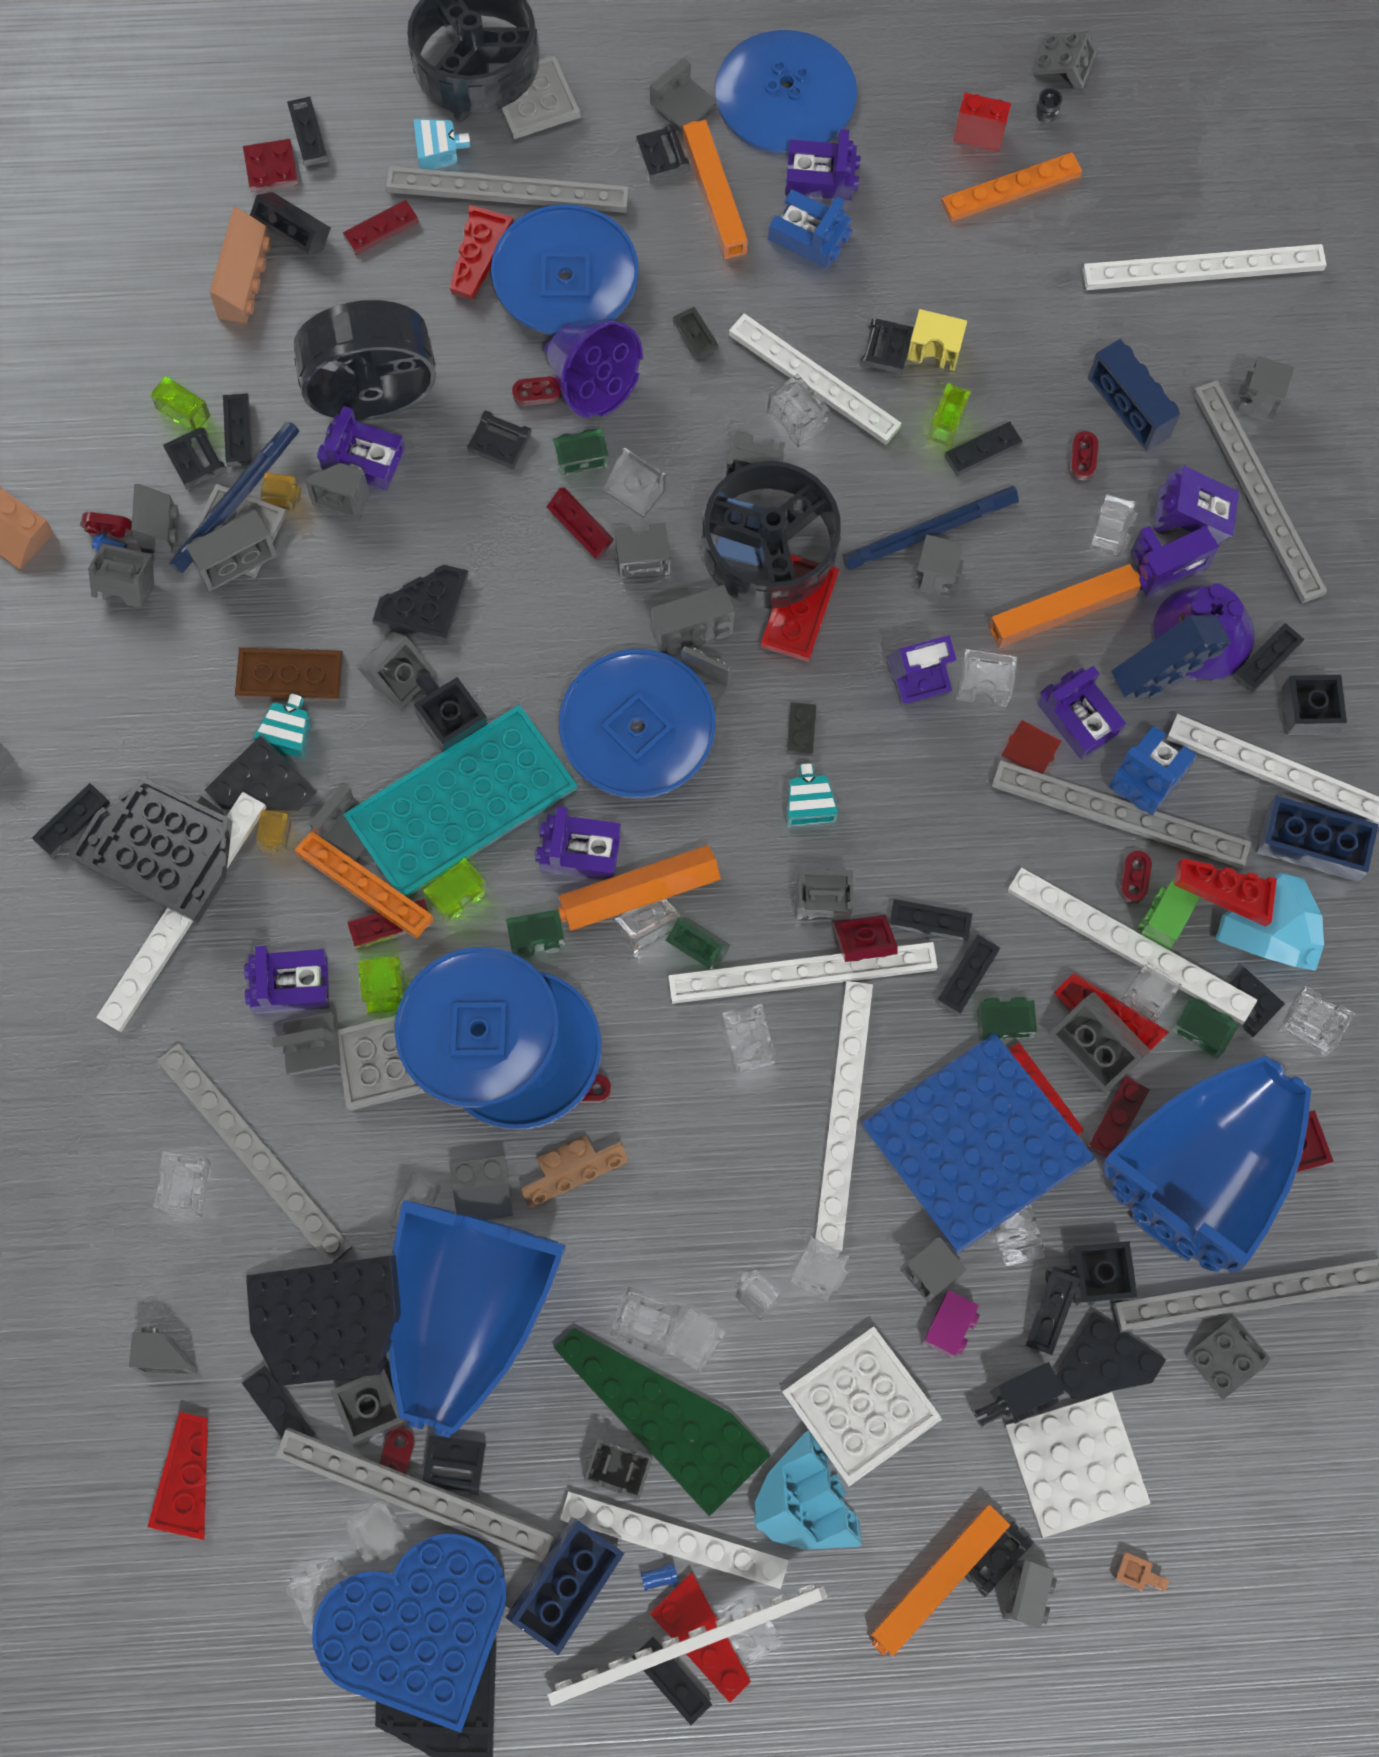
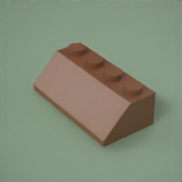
M233 207L210 295L218 319L247 324L249 315H252L254 312L255 302L253 299L255 293L258 294L260 290L259 277L261 272L264 273L265 256L266 252L271 250L272 238L268 235L267 227L264 224Z
M0 487V556L21 571L54 533L46 519Z

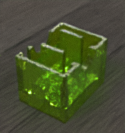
M399 956L358 961L361 1000L366 1003L367 1014L398 1010L400 1001L404 998L406 991L405 974Z

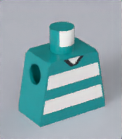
M290 694L286 706L278 703L271 704L254 734V741L260 735H263L280 754L305 760L311 719L308 712L301 710L304 698Z
M813 764L798 766L799 778H792L789 783L787 827L836 823L838 809L828 777L825 775L815 776Z

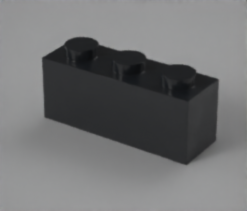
M274 192L256 195L250 213L251 217L264 224L267 229L306 253L323 250L331 227Z

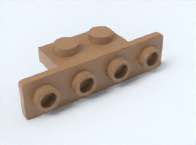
M584 1135L537 1157V1162L545 1177L521 1188V1192L528 1208L540 1205L547 1200L626 1164L628 1158L621 1142H618L595 1153L587 1136Z

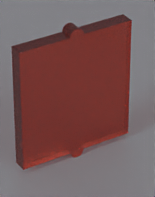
M1021 720L1014 734L1009 736L1010 741L1001 756L1023 768L1043 774L1049 763L1054 761V754L1062 741Z

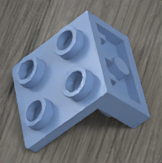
M731 498L727 500L729 504L761 514L767 509V507ZM734 521L729 522V523H731V524H733V525L739 524V523L734 522ZM748 526L745 527L749 530L758 533L759 529ZM719 536L716 549L722 558L763 567L762 560L756 553V548Z

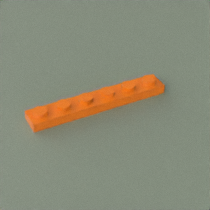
M1073 152L942 197L941 204L950 222L1079 178L1081 177L1082 169Z
M313 831L294 849L296 855L415 939L434 920L429 912Z

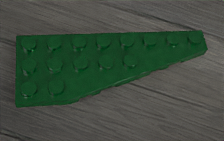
M574 1328L554 1347V1350L709 1517L771 1456L732 1413Z

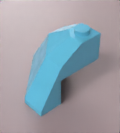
M1279 873L1274 877L1277 878L1273 917L1272 923L1266 927L1230 910L1223 914L1215 940L1266 959L1316 971L1324 947L1323 919L1304 878L1285 873Z
M807 1431L768 1472L755 1501V1525L760 1532H764L772 1541L802 1550L848 1548L862 1545L860 1522L855 1511L852 1512L845 1505L842 1497L847 1494L838 1474L832 1476L828 1466V1457L810 1431Z

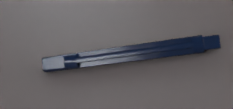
M285 422L179 549L178 553L169 563L174 570L184 573L189 565L193 563L186 545L190 544L193 539L200 536L203 537L213 532L219 525L225 524L282 455L283 451L300 432L293 423Z
M1010 486L843 554L844 564L849 570H852L924 541L926 535L936 536L1019 502L1017 489L1014 486Z

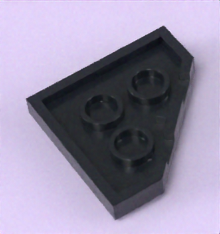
M443 564L434 569L435 572L423 578L420 576L403 585L402 589L380 597L372 620L373 625L447 643L468 579V570Z
M260 735L204 789L222 809H232L241 793L244 792L265 804L267 807L265 810L298 811L317 793L263 735Z
M1093 1312L1055 1375L1064 1393L1072 1399H1078L1151 1384L1167 1359L1128 1333H1120L1119 1327L1098 1313Z

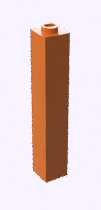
M692 121L683 125V142L723 259L747 254L748 239L707 121Z
M1131 564L1125 565L992 616L988 628L1000 649L1136 596L1141 587L1140 575L1137 571L1133 570Z
M709 845L559 895L558 898L561 905L557 907L561 923L567 922L570 931L710 884L721 880L717 861Z
M986 1505L869 1634L874 1639L871 1644L883 1656L886 1653L894 1656L1010 1527V1524L991 1505Z

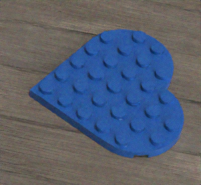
M440 1534L414 1545L401 1558L393 1574L368 1571L346 1578L327 1593L319 1605L314 1618L312 1642L322 1670L336 1685L349 1692L461 1733L506 1607L507 1587L503 1570L490 1550L478 1541L458 1534Z

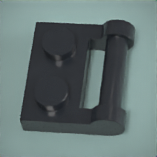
M669 124L664 129L636 136V144L649 181L683 173L691 167L688 158L684 156L677 136L679 132L675 124ZM665 140L670 141L676 158L675 163L670 164L663 144Z
M876 318L871 319L869 323L870 333L865 353L860 358V366L866 369L877 368L902 374L914 327ZM886 332L887 335L881 357L874 356L879 333Z
M485 410L467 447L468 452L514 470L529 440L532 429L527 426L520 427L493 416V413ZM489 425L518 436L517 442L488 431Z
M197 428L163 444L164 450L186 489L213 476H221L227 471L225 464L219 461L207 439L208 434L204 428ZM195 442L199 443L210 463L205 468L191 445Z
M1246 968L1229 983L1257 999L1251 1012L1259 1020L1255 1022L1248 1016L1243 1024L1249 1030L1247 1033L1254 1038L1285 1003Z
M429 1435L422 1481L439 1488L468 1491L470 1495L479 1496L487 1443ZM434 1466L473 1471L472 1480L433 1475Z

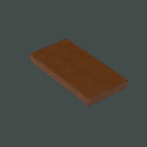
M239 647L235 697L236 699L288 700L290 694H295L304 698V701L340 702L343 652L338 650Z

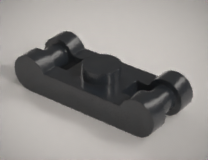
M1013 1521L1010 1523V1527L964 1577L969 1583L972 1581L979 1588L978 1592L984 1598L1034 1543L1028 1535L1025 1537L1018 1531L1019 1527ZM1008 1539H1011L1017 1545L1013 1551L1005 1545ZM984 1567L992 1574L987 1580L980 1574Z

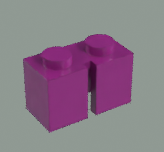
M948 1290L935 1314L936 1317L932 1321L922 1344L951 1359L957 1353L962 1355L968 1343V1339L964 1338L968 1328L974 1329L980 1317V1314L976 1313L979 1305Z

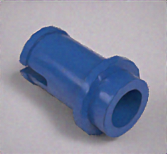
M103 533L101 535L96 534L92 542V548L96 552H98L102 543L127 549V544L109 539Z
M665 1563L666 1567L641 1572L645 1591L668 1584L672 1587L674 1586L673 1583L679 1582L675 1564L669 1565V1563Z

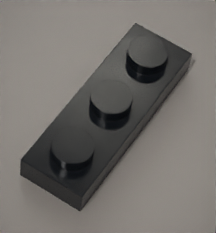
M311 97L287 101L304 166L328 162Z
M248 393L223 395L227 467L250 465L252 462L249 395Z
M1009 421L947 451L944 457L955 475L959 476L1021 446L1022 439Z
M1284 623L1233 677L1251 693H1254L1305 639L1288 624Z
M89 783L43 826L32 839L53 858L91 822L97 811L107 807L110 802Z
M894 899L889 925L891 928L968 941L973 913Z
M977 935L936 1003L960 1016L1001 948L982 936Z
M1053 1266L1026 1340V1346L1053 1355L1078 1287L1080 1275Z
M265 1365L242 1382V1385L281 1438H283L287 1428L311 1437L316 1435Z
M652 1637L637 1652L649 1647L655 1652L663 1649V1647ZM673 1659L643 1670L690 1725L712 1706V1703Z

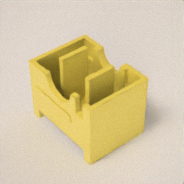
M919 309L907 360L921 363L926 357H934L939 360L940 368L944 369L945 362L949 361L951 362L949 370L955 371L967 320Z

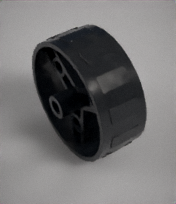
M419 0L408 21L407 35L414 74L423 92L442 107L463 113L490 112L516 101L533 83L539 66V42L533 12L526 0ZM481 16L505 20L516 27H483ZM444 26L454 43L434 67L420 54L431 35ZM489 63H508L495 71L489 72Z
M361 300L328 308L306 321L297 331L294 338V361L303 399L311 409L325 416L335 418L336 414H340L343 406L353 409L355 420L385 417L403 411L421 401L435 384V360L425 321L415 310L396 302ZM329 362L338 366L336 371L326 370L322 367Z
M764 461L738 468L727 475L716 486L706 505L704 519L702 520L701 548L707 570L718 586L725 585L728 595L754 607L779 608L803 601L814 594L825 582L835 564L841 539V519L837 503L829 489L818 477L796 465L786 462ZM774 489L794 494L793 497L779 508L769 507L762 514L727 503L728 498L734 499L741 494L753 490ZM795 510H800L804 513H797ZM820 515L828 530L830 550L825 559L815 569L802 577L796 578L788 541ZM786 520H787V521L789 522V525L785 528V524H786ZM734 521V522H737V523H739V524L733 525V524H731V523H729V522ZM746 526H748V527H753V528H757V529H759V530H758V533H757V532H754V531H752V530H749V529H747V528H745V527H746ZM711 534L756 548V553L762 560L766 582L749 578L731 568L719 555L713 544ZM775 568H781V569L784 570V571L778 572V571H775L774 569H775Z

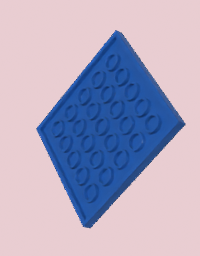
M995 1033L861 1123L863 1129L957 1254L1094 1160L1093 1154Z

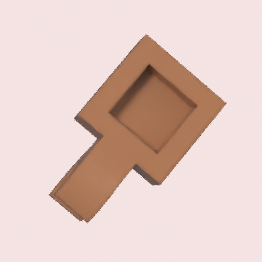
M1124 1552L1115 1581L1141 1592L1144 1591L1146 1584L1163 1592L1166 1591L1169 1583L1168 1579L1150 1572L1153 1563Z

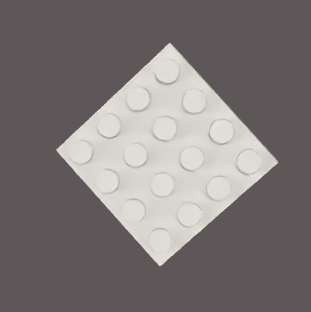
M872 1327L782 1392L848 1487L942 1420L939 1413L875 1327Z
M1112 1392L1030 1417L1016 1424L1011 1423L1004 1426L1041 1538L1151 1504Z

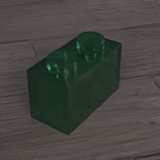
M587 429L582 433L562 434L559 437L553 438L554 452L560 476L609 467V455L602 429Z
M559 909L506 919L512 953L521 958L531 957L535 952L540 951L554 953L560 951L561 947H565Z
M688 917L678 918L665 940L709 969L719 967L731 946Z
M1014 997L1010 1001H1000L999 998L984 999V1002H980L977 1008L979 1040H985L994 1034L999 1039L1033 1038L1037 1033L1034 1000L1027 1001L1026 997Z
M1191 998L1182 1009L1171 1032L1214 1057L1219 1058L1225 1052L1239 1025L1234 1023L1233 1018L1225 1013L1218 1014L1210 1009L1206 1002Z

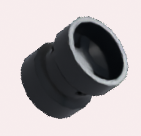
M1053 88L1041 91L1035 109V115L1038 120L1045 123L1056 120L1062 103V95L1059 91Z

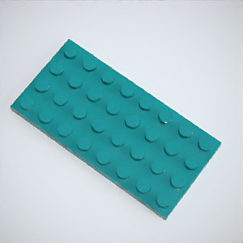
M519 704L347 811L343 816L390 886L404 896L409 897L576 791L578 785Z

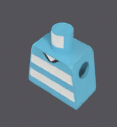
M413 119L420 169L434 170L456 164L458 162L456 149L470 148L469 133L454 134L452 121Z

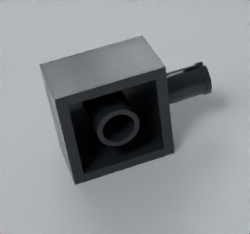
M429 672L423 673L416 679V683L426 694V697L414 704L416 716L442 752L488 724L486 715L458 677L440 688Z
M1130 1241L1074 1246L1068 1251L1070 1269L1063 1270L1080 1275V1281L1075 1292L1076 1307L1118 1303L1138 1298ZM1049 1270L1045 1271L1046 1285L1051 1274Z
M1047 1362L992 1389L990 1392L994 1402L973 1410L975 1418L987 1414L986 1417L977 1421L981 1428L1003 1417L1005 1422L1012 1419L1014 1424L1035 1415L1032 1409L1036 1407L1041 1412L1060 1403L1058 1397L1063 1395L1064 1391L1050 1363Z

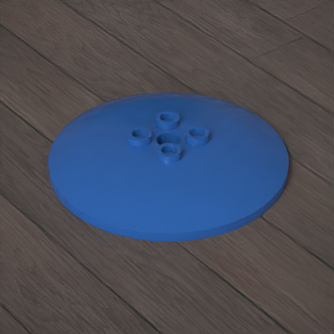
M794 30L768 31L741 42L722 62L715 85L717 108L727 127L748 145L775 154H789L790 139L826 143L834 140L839 135L840 129H845L851 120L857 98L855 76L845 57L825 40L809 33ZM790 82L793 86L785 88L781 86V83Z
M571 204L542 207L516 220L499 239L493 253L491 265L493 287L504 309L527 328L553 336L567 323L575 325L613 321L628 306L634 295L639 272L638 258L634 245L624 229L613 219L597 210ZM567 272L572 277L568 280H563L559 275Z
M628 649L614 652L588 665L569 686L562 701L559 715L561 743L573 768L595 788L623 798H650L677 789L690 780L702 767L710 753L715 737L714 705L706 686L699 676L680 660L662 652L646 649ZM635 722H641L644 724L645 729L640 733H635L630 727Z
M491 947L460 949L448 953L426 966L407 987L400 1001L395 1021L397 1051L405 1070L413 1081L433 1098L453 1106L465 1108L494 1106L506 1102L527 1090L547 1068L555 1051L559 1034L557 1004L543 976L521 957L511 952ZM484 1024L486 1032L482 1036L476 1037L472 1035V1029L475 1025Z
M538 971L549 985L558 1009L559 1034L553 1056L542 1075L534 1084L518 1096L489 1107H462L468 1114L485 1124L508 1130H527L550 1124L573 1110L584 1099L596 1079L602 1055V1038L596 1016L580 992L569 983L554 975ZM477 1024L472 1029V1035L476 1037L482 1036L486 1032L484 1024Z

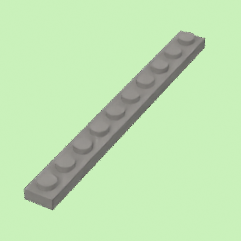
M389 166L386 182V191L388 193L540 206L571 204L585 206L598 211L627 213L629 195L628 186Z
M1216 380L1195 388L1193 394L1301 603L1324 596L1327 589L1219 382Z
M1001 760L991 786L1243 869L1246 864L1252 843L1157 811L1151 816L1147 812L1138 809L1133 803Z
M179 1043L157 1060L328 1264L336 1263L352 1249L349 1243Z
M1379 1259L1118 1302L1113 1306L1121 1333L1379 1289Z
M291 1428L285 1430L275 1456L541 1563L547 1555L555 1533Z

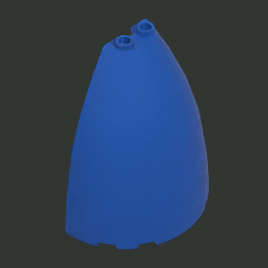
M1267 1056L1229 1068L1200 1081L1170 1099L1134 1129L1109 1154L1104 1162L1105 1178L1111 1179L1113 1184L1111 1192L1120 1205H1127L1133 1214L1130 1218L1167 1250L1186 1261L1193 1258L1199 1261L1202 1268L1210 1271L1219 1272L1222 1268L1227 1269L1229 1273H1234L1243 1269L1249 1262L1282 1207L1292 1187L1302 1157L1308 1126L1311 1088L1299 1077L1294 1076L1290 1078L1283 1073V1066Z
M403 1200L392 1256L396 1255L401 1315L398 1323L394 1324L390 1337L392 1343L388 1351L399 1418L408 1420L407 1425L410 1427L423 1429L424 1425L434 1427V1434L450 1437L472 1416L508 1373L527 1343L553 1286L565 1252V1244H558V1241L542 1236H534L533 1233L478 1217L455 1214L451 1210L435 1206H424L422 1203Z

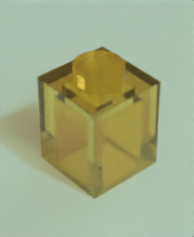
M265 472L260 496L264 502L294 511L295 503L299 502L301 498V487H298L296 477Z
M261 811L256 842L262 851L276 854L278 851L286 852L292 823L288 814Z

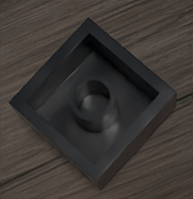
M1341 675L1289 676L1282 686L1287 735L1339 734L1347 724Z

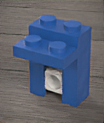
M791 190L785 199L787 207L781 217L775 215L769 225L768 240L828 268L832 261L836 262L841 253V245L843 242L847 243L853 232L850 229L852 218L846 216V211H844L845 200L836 196L831 206L827 207Z
M1155 726L1150 729L1136 748L1132 746L1127 752L1121 767L1114 774L1109 785L1117 795L1126 798L1135 804L1138 809L1147 812L1151 816L1154 815L1187 773L1197 756L1196 753L1185 746L1178 752L1164 743L1162 740L1166 734Z

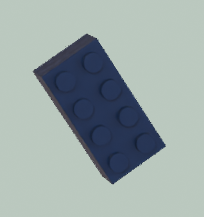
M1120 338L1097 352L1088 379L1143 449L1147 452L1170 438L1181 414L1175 402L1170 401L1166 396L1162 386L1149 375L1147 367L1137 360L1131 347L1125 345Z
M1190 615L1111 672L1124 698L1142 699L1150 697V699L1161 696L1164 693L1163 689L1169 685L1173 686L1180 683L1184 679L1183 676L1188 672H1194L1204 666L1203 662L1207 659L1221 655L1224 652L1223 648L1231 644V641L1217 616Z
M1275 796L1267 807L1257 853L1360 882L1369 872L1379 824Z
M571 1517L510 1609L506 1618L559 1656L625 1553L583 1523Z

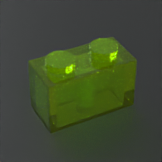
M167 376L150 393L157 410L190 431L201 428L210 417L207 404L203 399Z
M947 383L931 423L928 440L948 447L952 446L967 408L971 391Z
M463 859L424 889L423 892L426 900L446 922L449 918H457L464 911V907L471 901L475 903L480 900L487 888L482 877L466 859Z

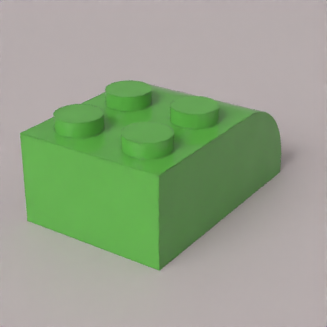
M1175 877L1167 887L1162 885L1149 906L1150 909L1144 915L1137 928L1141 931V935L1168 950L1177 941L1200 898L1175 886Z

